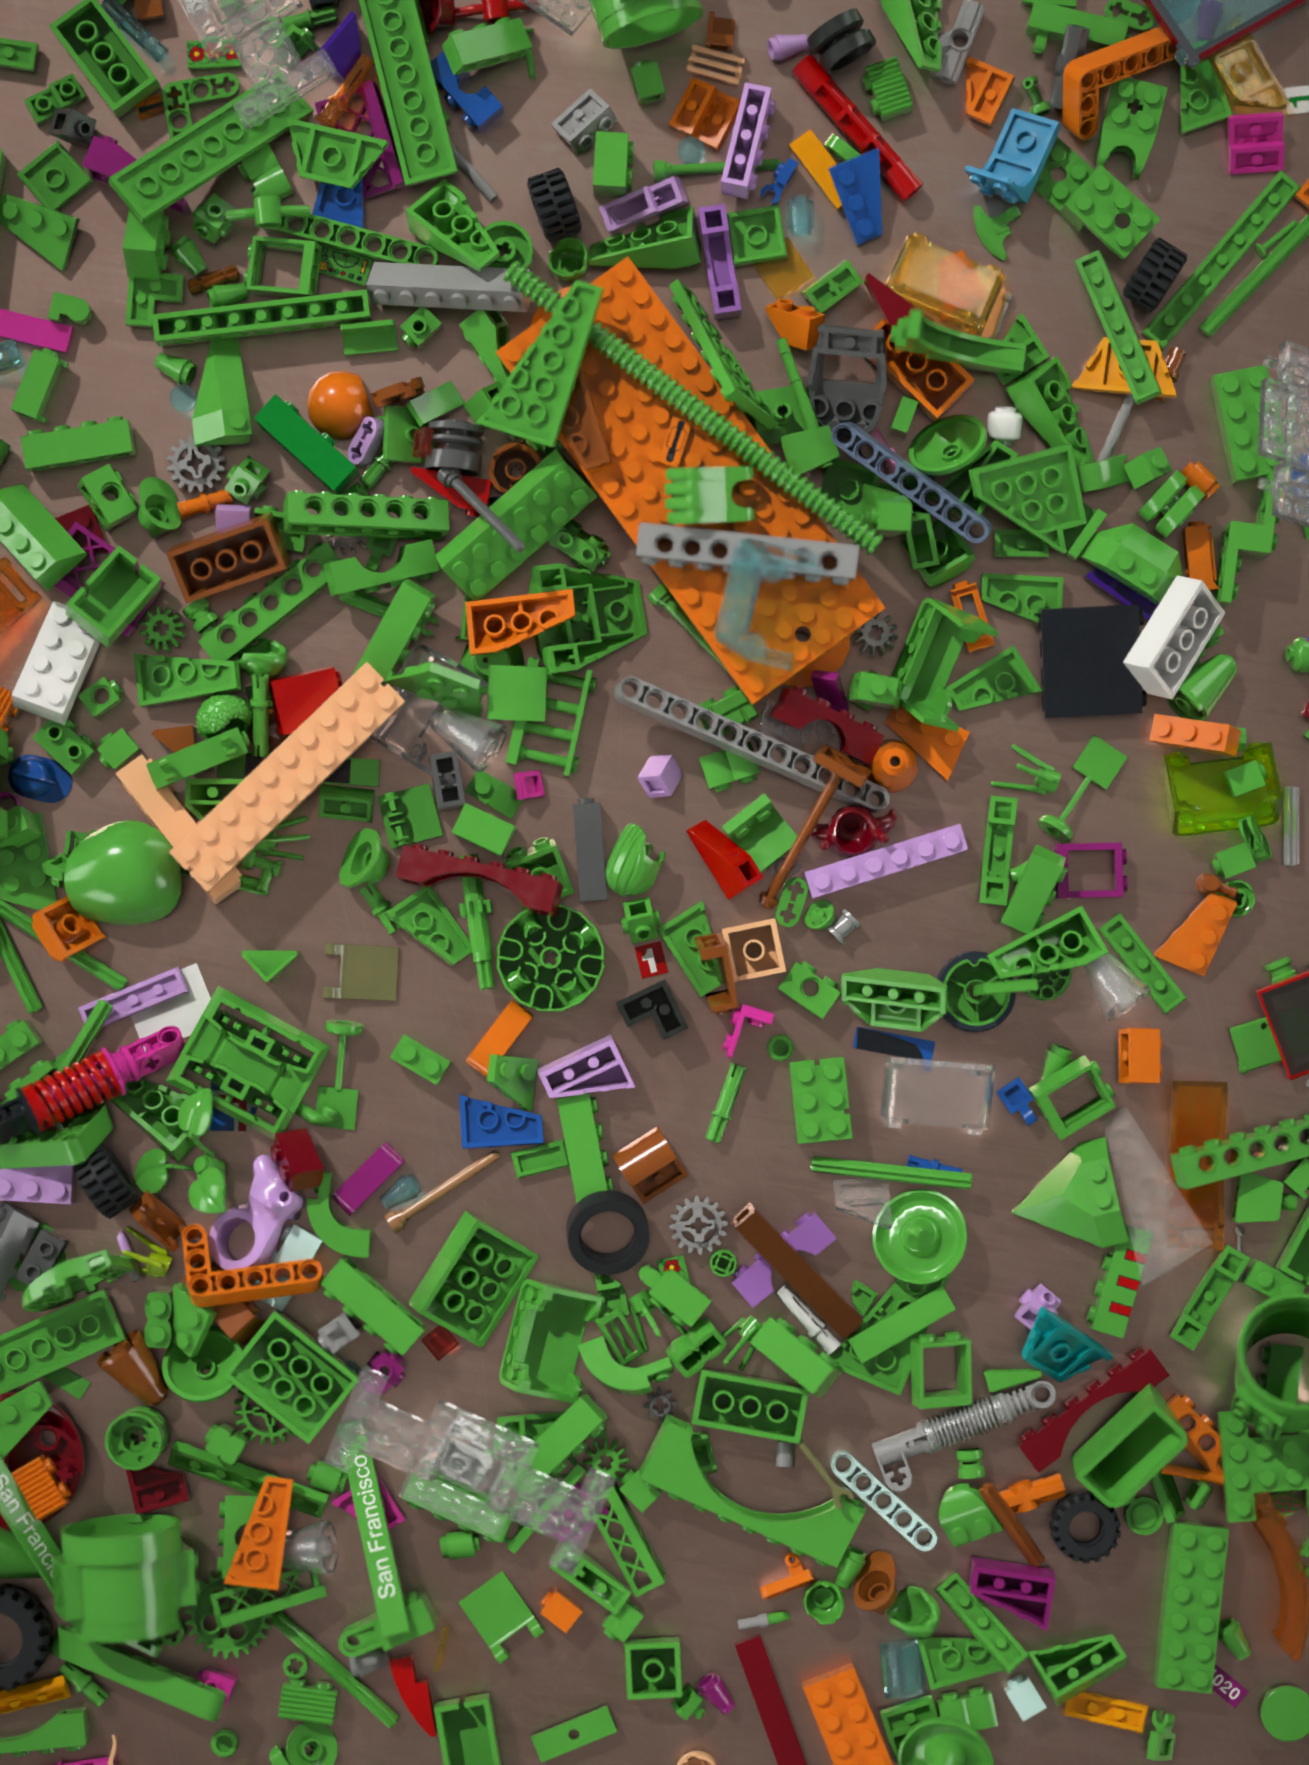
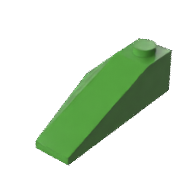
M880 0L883 10L917 66L921 69L939 72L941 70L942 44L938 40V31L942 29V22L938 20V12L942 10V0Z
M445 179L405 210L411 233L428 246L479 272L500 256L487 231L483 229L478 221L477 215L468 205L464 194Z
M1058 356L1052 357L1033 368L1006 387L1018 411L1052 448L1071 444L1075 465L1092 463L1094 461L1086 431L1080 427L1076 413L1080 412L1078 404H1073L1069 389L1072 388L1070 378Z
M1080 906L988 954L987 958L999 979L1002 980L1085 966L1108 954L1109 951L1083 906Z

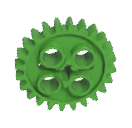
M208 1574V1584L201 1580L199 1581L202 1589L200 1590V1596L196 1597V1605H192V1609L184 1611L185 1614L192 1615V1619L185 1622V1625H193L194 1627L188 1635H198L194 1644L199 1645L204 1642V1653L213 1648V1657H217L219 1652L223 1651L224 1659H228L229 1653L233 1651L234 1656L239 1658V1650L241 1649L247 1655L250 1654L248 1647L250 1644L258 1648L259 1645L256 1639L258 1637L261 1639L267 1638L262 1633V1630L271 1629V1626L265 1623L266 1619L273 1618L274 1615L267 1614L240 1622L239 1624L245 1628V1634L238 1640L233 1639L230 1635V1629L233 1625L227 1626L223 1638L219 1637L220 1627L214 1631H208L204 1626V1620L206 1617L214 1615L209 1595L213 1594L217 1589L227 1590L240 1586L224 1584L225 1580L222 1579V1574H218L217 1579L213 1575ZM251 1588L247 1590L243 1598L249 1597L256 1604L262 1594L258 1590ZM229 1596L224 1604L219 1605L221 1614L223 1609H229L232 1599Z

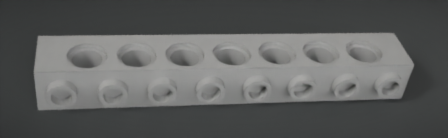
M639 522L636 559H641L642 564L657 565L658 561L669 562L668 566L685 568V564L696 565V569L712 571V567H721L725 573L739 574L740 570H750V575L766 577L768 572L778 573V578L794 579V575L805 576V581L822 582V578L833 579V584L849 585V581L854 582L856 579L859 545ZM660 540H669L673 545L672 550L667 553L660 552L657 548ZM690 542L697 543L700 547V552L697 555L690 556L684 550L685 545ZM722 545L727 549L728 553L724 558H715L712 554L713 547ZM744 548H750L753 550L755 557L753 560L746 562L740 558L739 552ZM771 551H777L781 554L782 561L779 564H771L767 561L766 555ZM798 554H805L809 558V564L806 567H798L794 563V557ZM825 557H832L835 559L837 566L833 570H826L822 567L821 560Z

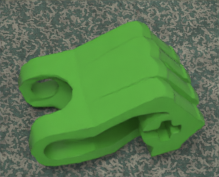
M696 467L666 469V479L671 480V483H665L664 490L666 495H672V498L665 499L666 509H672V513L667 514L668 524L754 520V509L737 506L731 497L732 487L739 481L752 479L754 468Z

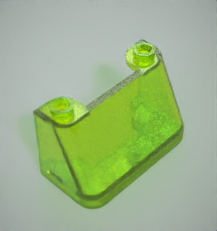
M1253 742L1248 745L1241 757L1190 763L1189 756L1182 752H1172L1169 755L1163 756L1170 823L1174 835L1191 836L1239 830L1238 820L1250 815L1254 816L1260 827L1270 826L1280 819L1283 794L1271 742ZM1257 760L1258 765L1262 763L1268 779L1264 780L1266 785L1232 797L1223 772Z

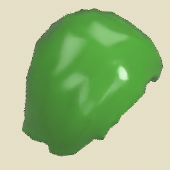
M260 638L256 645L245 649L234 661L238 662L239 668L251 677L253 674L261 673L262 677L264 674H268L269 680H273L285 669L288 650L278 641Z
M908 1586L899 1593L895 1603L888 1609L887 1616L889 1622L901 1632L913 1638H925L932 1635L938 1627L941 1609L936 1600L922 1587Z

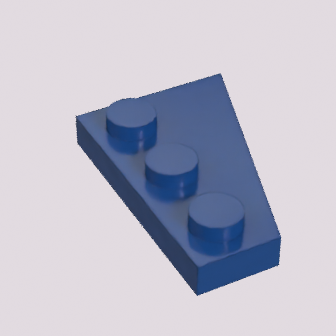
M875 148L828 168L857 245L882 235L879 148Z
M363 178L353 190L320 183L312 214L365 229Z

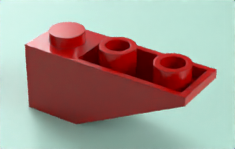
M707 820L686 830L728 900L764 878L750 854Z

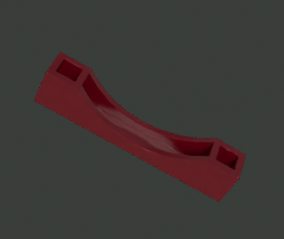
M413 843L412 847L403 846L395 875L401 882L427 888L452 878H482L498 883L510 890L528 911L556 917L564 886L557 881L558 877L542 873L541 877L531 875L532 871L521 867H516L515 871L505 869L506 865L495 861H490L489 865L479 863L480 859L464 855V858L461 859L454 857L453 852L442 849L435 853L428 851L429 847Z
M1142 1347L1135 1349L1128 1355L1130 1360L1122 1366L1120 1363L1112 1366L1106 1372L1108 1374L1107 1377L1100 1382L1098 1379L1092 1381L1084 1388L1086 1392L1079 1398L1076 1395L1072 1396L1063 1403L1064 1409L1057 1414L1054 1411L1049 1413L1041 1420L1042 1425L1035 1430L1030 1428L1019 1436L1021 1441L1017 1445L1038 1473L1061 1457L1065 1440L1071 1428L1090 1407L1105 1398L1119 1393L1141 1391L1149 1383L1155 1387L1170 1376L1150 1348L1142 1349Z

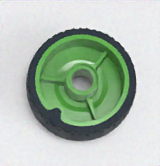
M969 951L956 955L946 962L936 978L948 986L947 1012L942 1017L949 1024L962 1031L984 1032L997 1027L1008 1017L1015 1003L1016 993L982 995L977 1000L969 996L968 991L973 984L1014 981V978L999 979L987 958L989 953Z

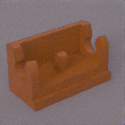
M147 1190L129 1211L140 1226L174 1253L179 1248L176 1238L180 1234L182 1235L185 1221Z

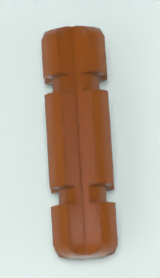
M232 265L226 267L224 271L220 269L201 275L200 279H197V277L189 279L187 285L190 293L195 295L201 293L202 289H212L213 285H225L227 281H230V283L238 281L240 275L237 267Z

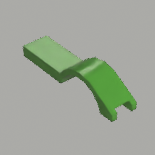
M1127 454L1076 465L1081 492L1107 488L1130 481L1123 467L1125 465L1124 460H1127Z

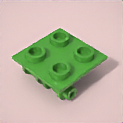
M430 783L397 792L385 793L377 797L390 849L443 836Z

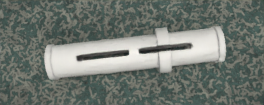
M788 1282L774 1293L808 1331L807 1335L810 1338L813 1337L828 1355L841 1345L825 1327L826 1322L818 1319L806 1303L789 1286Z

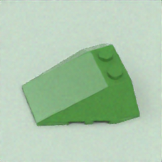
M561 563L532 567L529 594L573 589L576 617L534 635L537 652L550 674L576 671L648 634L639 580L591 572V570L584 568L568 567Z

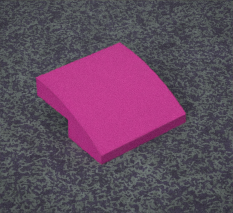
M1282 112L1228 115L1230 174L1284 171L1285 145L1283 143L1284 116Z

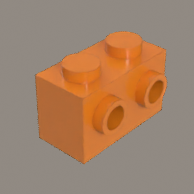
M1118 1029V1084L1150 1085L1160 1083L1162 1076V1065L1160 1063L1162 1038L1160 1036V1029Z

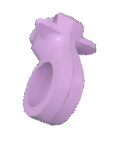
M261 1155L253 1161L254 1178L248 1197L249 1203L228 1209L217 1218L211 1227L208 1238L209 1251L215 1262L224 1270L267 1265L274 1254L285 1221L287 1219L299 1220L301 1216L298 1211L303 1207L304 1199L297 1191L290 1192L286 1182H282L277 1162H273L271 1155ZM249 1222L255 1231L254 1247L246 1257L234 1261L228 1252L227 1243L229 1236L238 1225Z

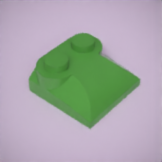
M939 519L933 522L932 525L940 564L918 569L923 581L932 587L940 586L964 572L975 560L973 551L963 537ZM905 539L900 543L910 557L908 542Z

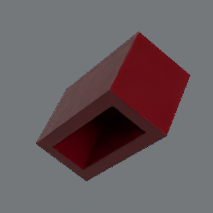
M303 1128L275 1134L274 1144L270 1147V1154L273 1162H277L282 1182H286L289 1191L294 1192L321 1186L324 1166L307 1129Z

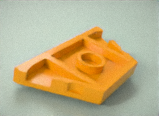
M1104 337L1098 345L1096 353L1086 363V368L1078 380L1075 379L1072 388L1077 391L1132 395L1109 339ZM1139 340L1162 395L1157 397L1177 398V393L1158 341Z

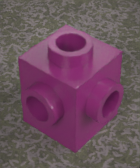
M386 1349L382 1354L376 1351L366 1363L370 1368L363 1378L384 1394L391 1385L396 1388L406 1376L402 1372L406 1367L402 1363L404 1358L398 1353L396 1355L392 1352L389 1353ZM382 1366L389 1367L390 1373L383 1372Z

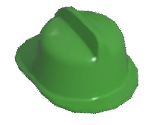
M147 477L142 480L139 485L141 504L138 511L139 523L144 529L149 531L151 538H155L168 530L177 529L181 524V517L174 490L168 483L157 477Z

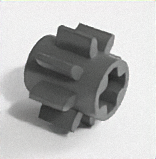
M658 1387L657 1394L654 1396L651 1393L647 1394L651 1401L644 1404L643 1408L651 1409L652 1412L649 1414V1419L656 1415L659 1416L660 1422H663V1416L666 1414L674 1416L670 1407L676 1406L677 1402L670 1401L671 1391L665 1395L661 1393V1389ZM658 1398H662L663 1403H668V1406H664L661 1412L652 1405L657 1403Z

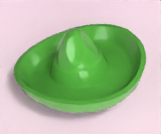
M911 1190L893 1198L880 1211L873 1227V1248L882 1266L894 1277L914 1284L933 1283L946 1277L960 1262L967 1243L965 1220L960 1209L947 1196L932 1190Z
M946 1717L928 1718L917 1723L906 1734L898 1752V1765H994L990 1748L985 1739L969 1725Z

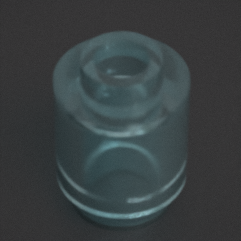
M807 195L792 196V200L787 201V228L790 229V235L792 236L811 235V229L814 228V201L808 200Z

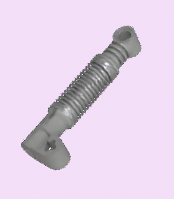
M1040 1380L1024 1386L1025 1390H1022L1021 1387L1018 1388L1019 1392L1017 1393L1015 1390H1012V1395L1001 1391L993 1393V1395H990L992 1402L986 1396V1401L981 1398V1402L977 1400V1404L972 1401V1406L967 1405L968 1407L966 1408L964 1405L963 1409L959 1406V1411L954 1408V1413L952 1410H949V1414L945 1411V1416L940 1413V1418L936 1415V1419L931 1416V1421L928 1418L924 1419V1421L918 1422L914 1428L871 1443L887 1486L897 1492L904 1491L910 1486L912 1475L907 1463L909 1458L923 1453L933 1454L938 1451L940 1452L943 1449L942 1446L947 1449V1444L949 1447L952 1446L951 1443L956 1446V1441L959 1444L961 1443L960 1439L965 1442V1437L967 1440H970V1436L974 1439V1434L979 1437V1432L981 1435L984 1434L983 1431L988 1434V1429L992 1432V1427L997 1430V1424L999 1428L1009 1426L1018 1418L1017 1414H1020L1022 1417L1025 1411L1027 1414H1030V1409H1033L1035 1412L1051 1406L1056 1398L1054 1387L1049 1382ZM1044 1386L1049 1390V1398L1045 1402H1038L1034 1397V1392L1038 1387ZM904 1460L905 1466L899 1467L898 1470L900 1474L905 1473L906 1477L903 1478V1484L898 1485L897 1481L892 1482L890 1479L894 1476L893 1470L885 1473L884 1467Z

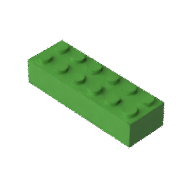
M556 448L489 507L525 544L523 551H516L480 515L440 550L435 557L441 569L473 601L481 600L598 496L591 484Z
M1176 1520L1170 1523L1153 1683L1157 1688L1212 1694L1229 1529L1225 1525Z

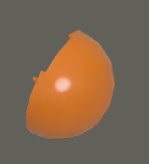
M344 370L330 372L319 378L310 389L307 400L308 417L318 431L321 433L326 432L331 438L339 440L353 438L362 420L365 417H374L362 380L355 373Z

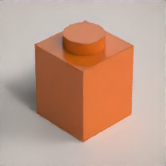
M558 1587L554 1593L549 1590L539 1603L543 1606L540 1614L565 1633H567L583 1612V1607Z

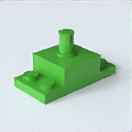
M792 386L757 391V394L766 403L762 409L773 415L779 423L773 429L769 430L748 412L744 414L769 449L782 447V436L806 430ZM808 386V387H804V389H805V391H806V393H807V395H808V397H809V399H810V396H809V386Z

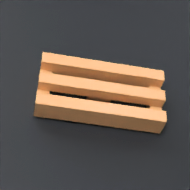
M693 44L686 72L738 86L745 58ZM697 54H700V55L708 56V57H711V58H715V59H719V60H722V61H726V62H730V63H733V64H737L738 66H737V67H734V66H731V65H727V64H723V63H720V62L712 61V60H709V59L701 58V57H698V56H696V55H697ZM694 63L735 73V77L694 67Z

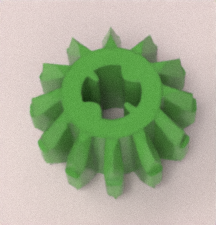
M158 606L155 608L156 616L150 611L146 612L147 617L150 618L149 622L141 620L140 624L147 627V629L140 631V636H149L144 644L150 646L154 643V651L158 652L163 644L164 651L170 652L169 643L178 648L180 644L175 638H185V634L178 630L185 628L186 624L184 622L176 623L181 618V615L178 612L172 615V608L167 607L163 614L161 607ZM161 623L169 627V631L165 630L167 634L163 636L157 632V628H161L159 626Z
M603 1438L602 1447L594 1440L592 1444L596 1451L589 1448L585 1450V1453L592 1458L583 1459V1464L593 1465L586 1470V1474L591 1475L596 1472L594 1482L596 1483L600 1480L601 1476H605L604 1483L608 1485L610 1475L618 1482L620 1477L616 1471L623 1474L627 1472V1469L620 1464L629 1463V1458L619 1457L626 1452V1448L621 1447L616 1451L615 1449L618 1446V1440L616 1439L611 1447L608 1446V1438ZM606 1454L607 1458L609 1455L613 1458L611 1466L606 1468V1464H604V1467L599 1464L602 1459L601 1456Z

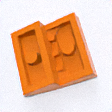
M692 77L668 125L680 133L720 151L736 120L741 100L718 91L711 84Z

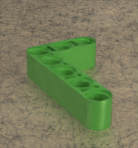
M103 1101L100 1105L92 1102L93 1108L90 1110L84 1106L83 1113L77 1114L65 1129L45 1130L38 1136L34 1131H27L0 1144V1169L65 1166L84 1162L114 1128L105 1102Z

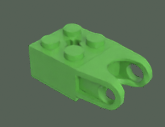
M1129 77L1111 83L1099 131L1096 169L1100 165L1105 166L1109 155L1121 151L1128 154L1132 160V178L1139 179L1156 138L1168 87ZM1135 107L1138 110L1136 115L1131 114V109L1128 108Z
M414 1590L403 1595L411 1632L386 1639L382 1638L376 1610L374 1614L360 1619L344 1629L338 1643L342 1654L347 1657H357L381 1646L384 1651H387L435 1630L438 1620L426 1591L418 1593V1590ZM347 1637H357L360 1641V1644H351L348 1641Z

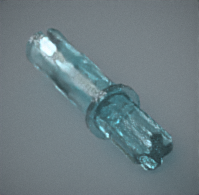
M104 0L101 6L117 23L118 29H123L156 62L161 61L167 55L169 49L133 17L131 11L127 12L115 0Z

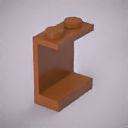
M721 932L694 937L696 948L702 961L720 957L726 990L711 992L705 995L712 1013H730L733 1011L732 1008L738 1007L727 943Z

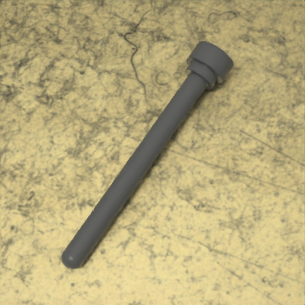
M442 467L439 470L437 479L445 487L454 488L516 551L521 552L524 550L525 544L462 481L461 472L458 468Z

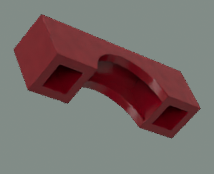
M794 685L793 689L783 687L770 717L799 730L812 721L824 719L836 729L840 740L839 751L861 763L871 765L884 738V735L877 732L879 727L867 721H864L863 724L855 721V715L846 710L840 709V712L831 709L832 703L820 697H817L816 701L807 697L809 692Z

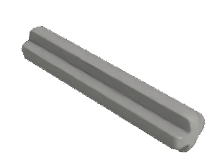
M1296 786L1284 788L1285 866L1299 865V788Z

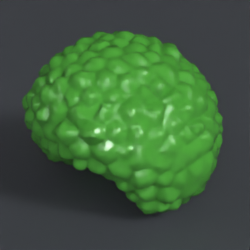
M226 693L212 695L198 709L196 728L198 733L205 739L238 727L240 732L245 731L247 735V731L250 730L253 721L252 707L246 699L237 695Z

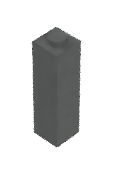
M594 798L578 799V804H573L580 902L607 901L600 802L594 803Z

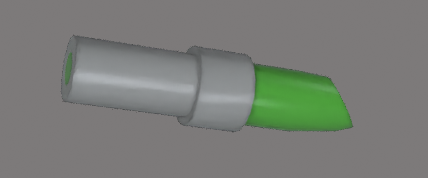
M784 1611L770 1614L763 1613L755 1617L738 1620L739 1631L756 1627H769V1625L789 1620L790 1615Z

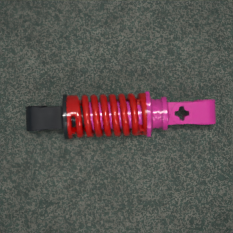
M166 1026L160 1031L145 1038H140L128 1046L119 1047V1051L112 1054L103 1047L99 1052L82 1059L81 1063H73L72 1068L69 1066L64 1067L62 1072L56 1071L52 1077L47 1075L43 1078V1081L37 1080L22 1088H16L17 1098L0 1105V1144L31 1129L38 1136L41 1132L49 1129L48 1127H54L55 1120L52 1114H54L58 1123H62L65 1120L62 1113H65L66 1117L71 1119L74 1117L73 1108L77 1114L83 1113L82 1104H84L86 1109H92V1099L96 1105H100L103 1102L101 1095L105 1100H111L112 1096L115 1098L119 1095H125V1084L132 1082V1080L137 1082L141 1080V1077L154 1073L160 1068L178 1060L185 1047L180 1029L176 1026Z

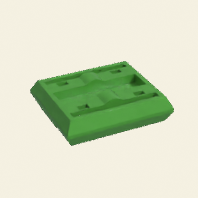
M218 986L166 1082L190 1095L205 1089L206 1087L184 1076L186 1070L189 1069L220 1086V1089L228 1093L224 1099L212 1092L214 1108L274 1140L275 1134L285 1131L328 1053L330 1046ZM224 1003L264 1024L263 1031L221 1010V1006ZM229 1017L237 1020L239 1023L235 1022L233 1026L229 1025ZM273 1029L314 1052L312 1057L309 1058L269 1036L270 1030ZM288 1049L299 1054V1056L295 1054L294 1058L291 1059L288 1057L290 1054ZM201 1067L209 1069L212 1073L207 1072L206 1076L201 1074L203 1070ZM234 1096L242 1101L246 1100L278 1119L275 1124H272L252 1112L235 1105L231 1101ZM261 1098L268 1101L272 1105L268 1104L266 1108L262 1107L261 1105L263 1101L261 1100Z

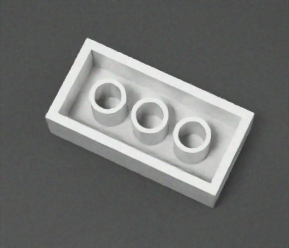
M1177 575L1123 663L1147 694L1173 699L1226 612L1202 580Z
M56 601L52 602L12 693L14 707L62 725L66 723L100 645V641L66 615V605Z

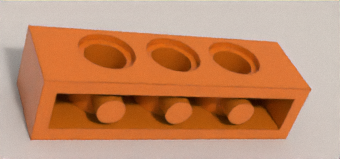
M1175 1393L1167 1401V1404L1181 1423L1183 1418L1190 1416L1194 1421L1193 1427L1185 1430L1188 1439L1185 1449L1207 1471L1223 1474L1222 1468L1219 1465L1221 1459L1219 1435L1213 1430L1216 1425L1205 1414L1200 1417L1193 1410L1196 1405L1186 1395L1181 1398ZM1205 1436H1211L1213 1439L1212 1446L1207 1450L1201 1449V1439Z

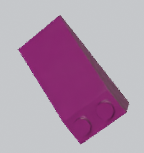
M103 135L102 138L94 136L82 166L90 178L110 185L108 183L109 177L137 159L120 145H117L118 141L106 135ZM184 198L168 207L189 216L192 212Z

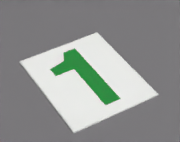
M1309 85L1284 88L1287 115L1309 112Z

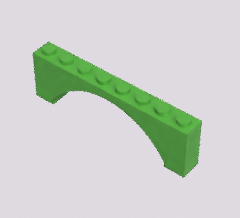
M669 1414L666 1415L639 1470L640 1480H642L646 1487L653 1490L660 1488L667 1491V1495L677 1501L687 1500L699 1511L706 1512L709 1510L716 1513V1517L726 1523L736 1522L748 1533L755 1534L758 1532L765 1535V1539L775 1545L785 1544L797 1555L804 1556L807 1554L814 1557V1561L824 1567H829V1565L838 1567L866 1511L862 1501L855 1498L851 1500L848 1495L841 1494L838 1498V1501L843 1506L841 1509L837 1508L833 1499L807 1510L782 1514L765 1513L743 1507L722 1494L702 1471L691 1444V1437L693 1435L692 1425Z

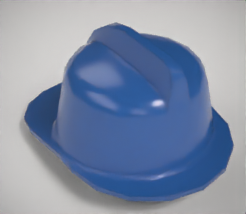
M23 755L18 757L8 770L10 787L15 793L26 798L46 803H55L64 799L72 788L71 774L55 760L36 755Z

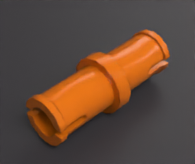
M224 489L209 494L203 492L200 493L199 497L177 502L182 519L203 512L209 514L212 509H216L217 505L234 504L231 494Z

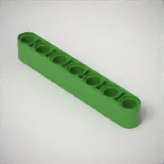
M310 214V216L282 217V226L264 229L269 233L291 239L316 241L320 246L334 248L371 259L375 262L420 264L419 260L422 256L430 255L434 258L431 265H439L437 252L430 246ZM294 220H302L304 222L302 229L298 231L291 230L290 225ZM320 227L330 229V233L324 238L317 237L316 232ZM353 234L356 236V240L353 244L345 245L342 243L343 236ZM379 241L382 243V247L377 252H371L368 250L369 243ZM405 248L408 254L403 259H397L393 256L395 250Z
M58 1626L49 1650L50 1654L209 1721H218L227 1696L222 1690L110 1643L77 1639L73 1636L72 1628L68 1626Z

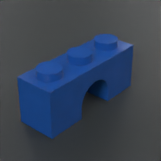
M444 51L431 61L437 88L440 87L446 94L443 98L452 109L457 107L464 114L461 118L471 130L475 127L480 133L504 112L503 105L486 86L474 94H467L459 89L460 80L468 72L453 75Z

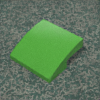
M489 665L487 719L545 722L547 667Z

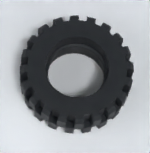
M7 1583L0 1586V1613L10 1617L18 1625L22 1633L23 1644L15 1658L8 1662L0 1663V1692L2 1690H7V1692L14 1690L19 1685L29 1681L46 1661L49 1655L48 1650L52 1644V1638L50 1637L52 1625L51 1622H47L46 1616L48 1613L45 1607L41 1609L37 1604L40 1600L35 1595L32 1597L27 1595L26 1589L22 1587L18 1589L12 1588L13 1585Z

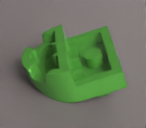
M968 1483L954 1485L945 1491L939 1508V1522L955 1548L1003 1531L1002 1524L985 1502L979 1490L970 1488Z

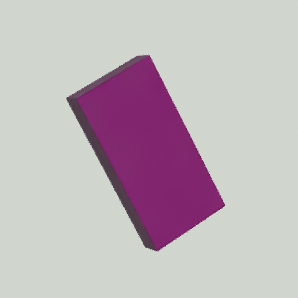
M813 670L811 680L816 697L832 703L831 709L840 712V709L848 711L849 706L839 673Z

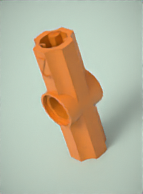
M1059 1472L1033 1481L1031 1479L1019 1481L1008 1486V1489L998 1491L1013 1513L1027 1512L1038 1508L1039 1504L1067 1496Z

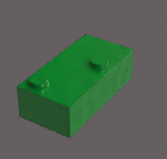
M275 394L255 415V421L261 429L334 495H341L360 475L356 466L334 447L336 442L326 432L320 435L297 414L299 410L288 400L284 402Z

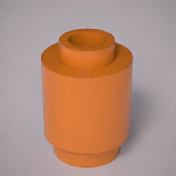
M1190 461L1181 471L1187 477L1185 486L1189 489L1191 486L1196 485L1206 494L1203 497L1205 501L1220 486L1216 481L1217 477L1199 461L1196 464Z

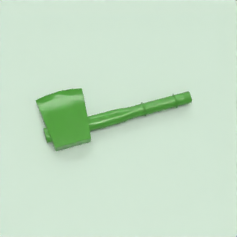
M786 337L781 338L776 343L806 428L804 431L782 436L781 442L789 467H793L795 473L800 472L802 475L818 467L824 469L832 466V461L837 459L840 454L837 446L832 441V432L829 425L819 426L792 356V350H790Z

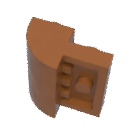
M658 1126L612 1155L624 1177L643 1204L689 1176Z

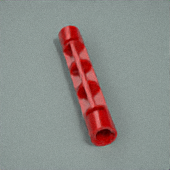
M810 54L801 60L791 73L820 104L861 154L879 148L880 175L903 202L911 198L923 186L921 180L890 147L881 134L859 111L857 106L852 103L833 81L832 77L826 74L813 55Z

